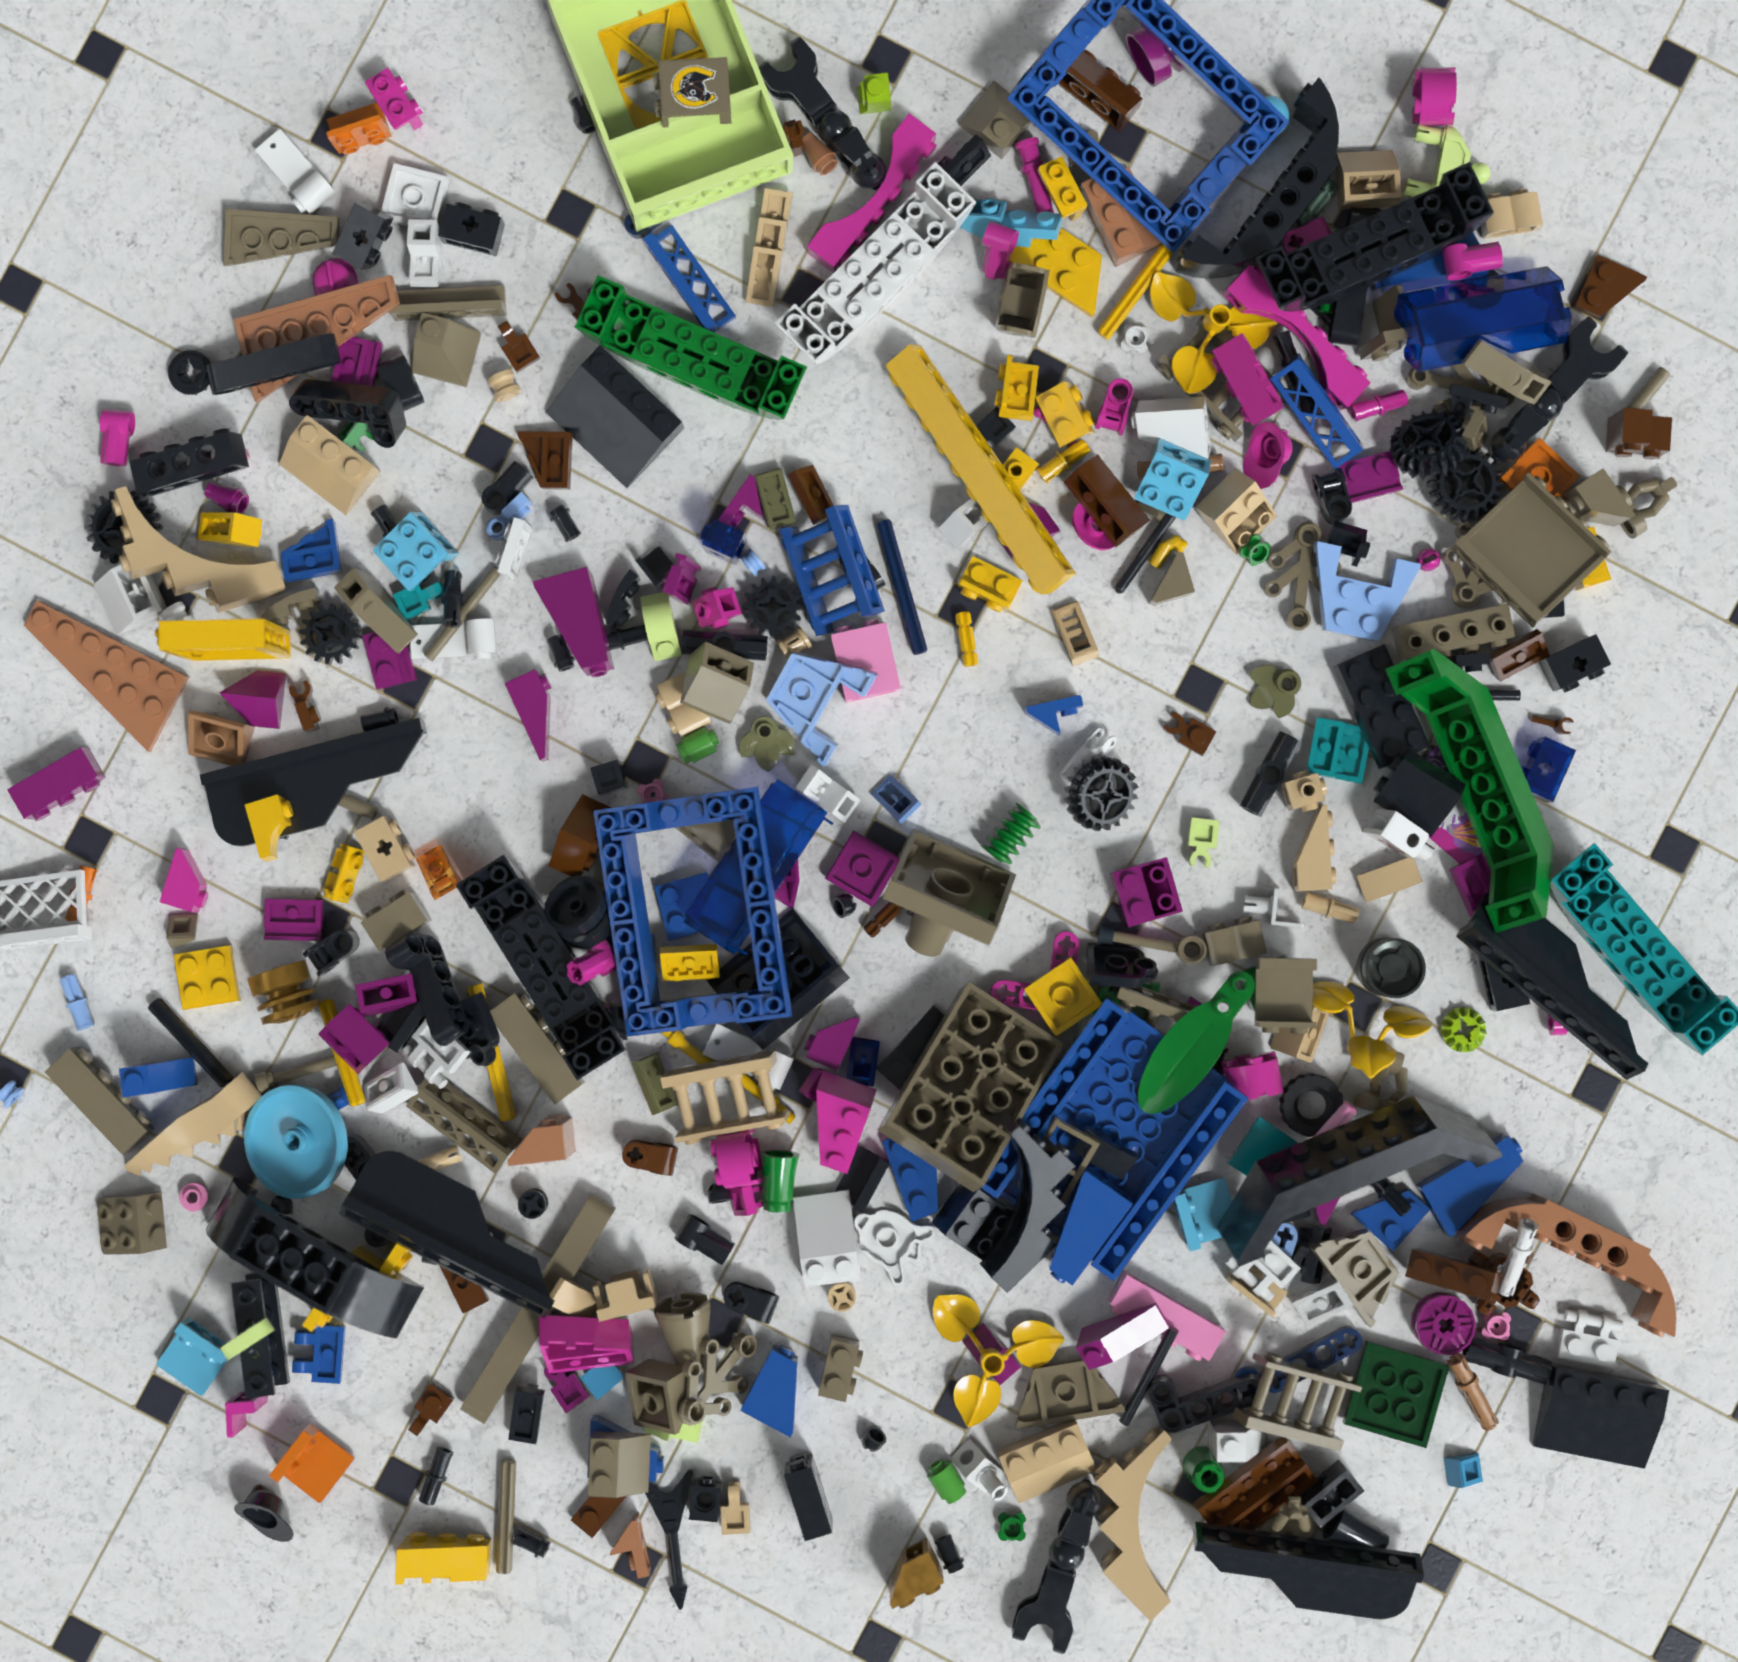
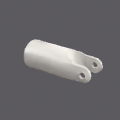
M1097 728L1060 771L1059 775L1071 785L1067 777H1074L1076 775L1073 767L1081 769L1083 768L1082 760L1091 762L1092 756L1101 758L1102 755H1107L1117 742L1116 737H1109L1102 746L1095 748L1104 735V729Z

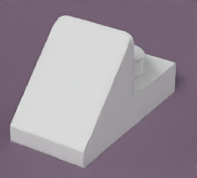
M1329 1278L1325 1279L1317 1289L1295 1298L1292 1302L1307 1327L1353 1307V1303L1340 1283Z

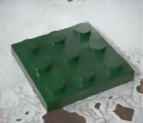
M1366 1340L1354 1379L1355 1383L1362 1386L1361 1392L1351 1390L1343 1423L1351 1427L1427 1448L1449 1371L1448 1364Z

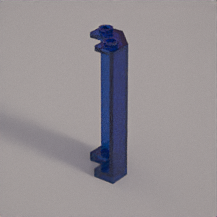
M1548 266L1398 294L1397 305L1394 308V318L1408 332L1407 343L1404 347L1405 360L1417 372L1462 364L1464 358L1479 339L1511 354L1567 343L1572 316L1570 308H1564L1560 293L1565 290L1563 280Z

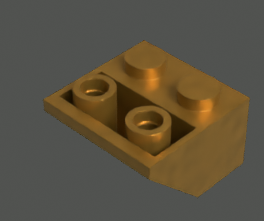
M928 1538L902 1550L889 1588L892 1609L898 1606L905 1608L914 1603L917 1596L923 1593L931 1595L941 1588L940 1585L944 1583L942 1566Z

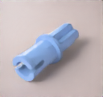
M70 974L62 977L60 984L68 1003L65 1006L70 1009L76 1030L80 1031L94 1026L95 1024L86 1003L88 998H84L76 975Z

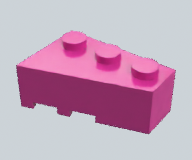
M1244 333L1212 350L1215 357L1211 358V361L1218 373L1224 372L1228 380L1225 386L1232 398L1237 396L1242 406L1239 410L1247 423L1251 422L1252 426L1285 408Z
M822 1071L816 1089L820 1165L845 1174L848 1173L877 1089Z
M539 1316V1346L549 1374L634 1364L633 1332L629 1319H609L599 1322L598 1318L546 1316L544 1319Z

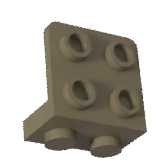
M1401 284L1394 285L1373 301V310L1380 334L1358 349L1361 360L1372 358L1373 362L1387 359L1389 355L1400 350L1402 346L1416 338L1415 323L1411 319L1408 309V297Z
M151 1192L127 1197H104L97 1200L100 1244L103 1254H143L167 1248L162 1192Z

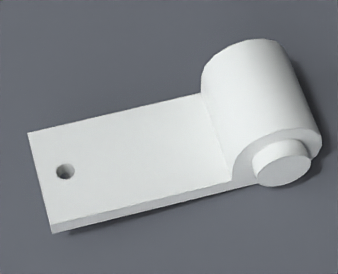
M278 129L255 149L256 153L294 195L291 201L302 214L306 210L311 214L336 193L281 129Z
M472 619L464 622L436 658L474 656L475 661L491 660V655L497 653L494 619ZM443 624L411 625L418 633L410 642L411 660L427 659L424 654L446 627Z
M718 1023L715 1024L702 1053L719 1061L775 1050L777 1062L773 1068H770L771 1071L768 1072L772 1091L775 1088L781 1089L794 1060L793 1057L769 1046L762 1050L751 1038ZM754 1072L746 1073L754 1077L756 1080H758L757 1075H754Z

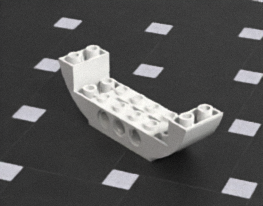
M935 162L915 182V192L800 307L794 304L775 325L814 364H819L829 359L854 338H857L934 260L966 220L976 201Z

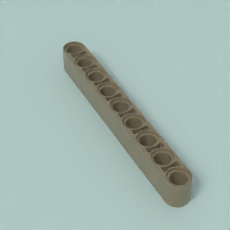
M593 1193L589 1196L542 1273L549 1294L561 1277L573 1280L616 1207ZM553 1306L547 1316H551L555 1309ZM524 1308L520 1309L460 1410L485 1424L539 1336L538 1315Z

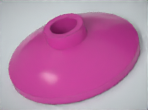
M1080 503L1076 505L1072 513V524L1079 538L1096 550L1105 551L1114 548L1115 546Z

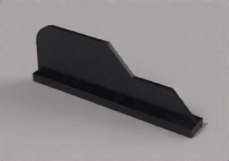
M420 718L200 774L201 784L206 789L216 833L222 840L234 846L244 847L256 844L245 804L277 794L285 798V801L289 800L293 810V816L290 817L292 825L287 826L282 831L280 837L326 826L350 785L401 771L422 735L427 733L425 722Z
M1490 890L1487 891L1479 901L1468 924L1460 928L1456 937L1624 1079L1628 1080L1645 1072L1649 1063L1637 1054L1628 1021L1589 989L1576 943L1545 917L1496 933L1485 908L1489 904Z
M380 1152L366 1162L352 1189L345 1198L338 1213L339 1215L545 1319L555 1300L550 1297L537 1259L491 1236L475 1190L400 1152Z
M1195 1522L1193 1527L1194 1550L1203 1552L1220 1572L1271 1579L1296 1608L1371 1619H1388L1401 1614L1408 1607L1416 1584L1422 1583L1424 1577L1421 1555L1419 1553Z

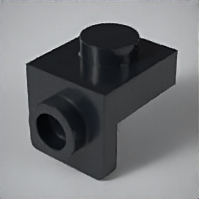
M1339 521L1334 522L1326 541L1328 544L1342 546L1340 553L1352 556L1351 565L1355 567L1358 566L1361 558L1365 559L1370 548V542L1366 541V529Z

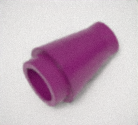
M210 482L204 492L205 497L211 499L228 513L243 514L249 504V496L245 494L243 489Z

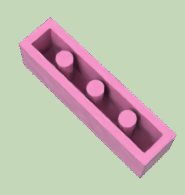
M1126 1271L1123 1272L1108 1298L1109 1304L1113 1306L1111 1311L1117 1315L1157 1303L1169 1326L1179 1330L1172 1346L1175 1347L1177 1343L1187 1348L1185 1353L1198 1361L1202 1357L1210 1361L1226 1333L1222 1326ZM1166 1330L1161 1333V1334H1162V1336H1161V1338H1160L1161 1340H1162V1338H1163V1336H1164Z

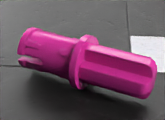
M1398 390L1382 396L1376 394L1372 399L1351 404L1352 417L1355 422L1377 414L1381 417L1384 415V412L1406 406L1408 404V396L1404 390Z

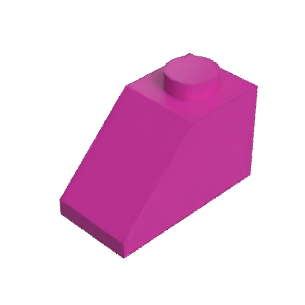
M176 848L159 902L189 912H199L200 908H204L208 899V892H205L207 883L190 851Z

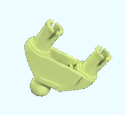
M1417 124L1414 133L1416 136H1414L1413 141L1436 145L1439 149L1433 181L1427 183L1407 178L1404 184L1406 189L1403 190V196L1414 197L1439 186L1443 173L1470 162L1471 152L1456 128L1446 125V127L1443 126L1441 129ZM1483 162L1472 165L1480 184L1486 183L1490 178V168Z

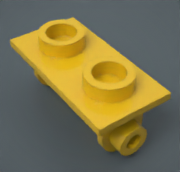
M341 843L340 848H336L331 866L338 868L339 871L338 874L329 871L323 887V891H325L323 897L348 904L354 892V884L358 872L363 865L365 854L363 849Z

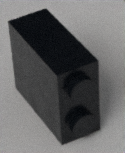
M1407 748L1402 756L1397 754L1388 767L1391 770L1388 776L1382 775L1373 789L1377 792L1373 802L1386 810L1397 811L1427 832L1429 837H1432L1462 797L1466 784Z
M805 1453L793 1455L789 1458L790 1461L785 1464L784 1477L804 1541L806 1542L831 1534L833 1517L813 1454L808 1456Z

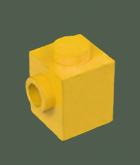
M1016 447L1003 466L1021 491L1038 468L1039 463Z

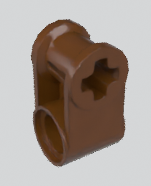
M631 1140L624 1147L622 1159L631 1168L673 1176L678 1147L665 1143ZM634 1147H638L639 1153L643 1154L637 1160H632V1155L628 1153Z

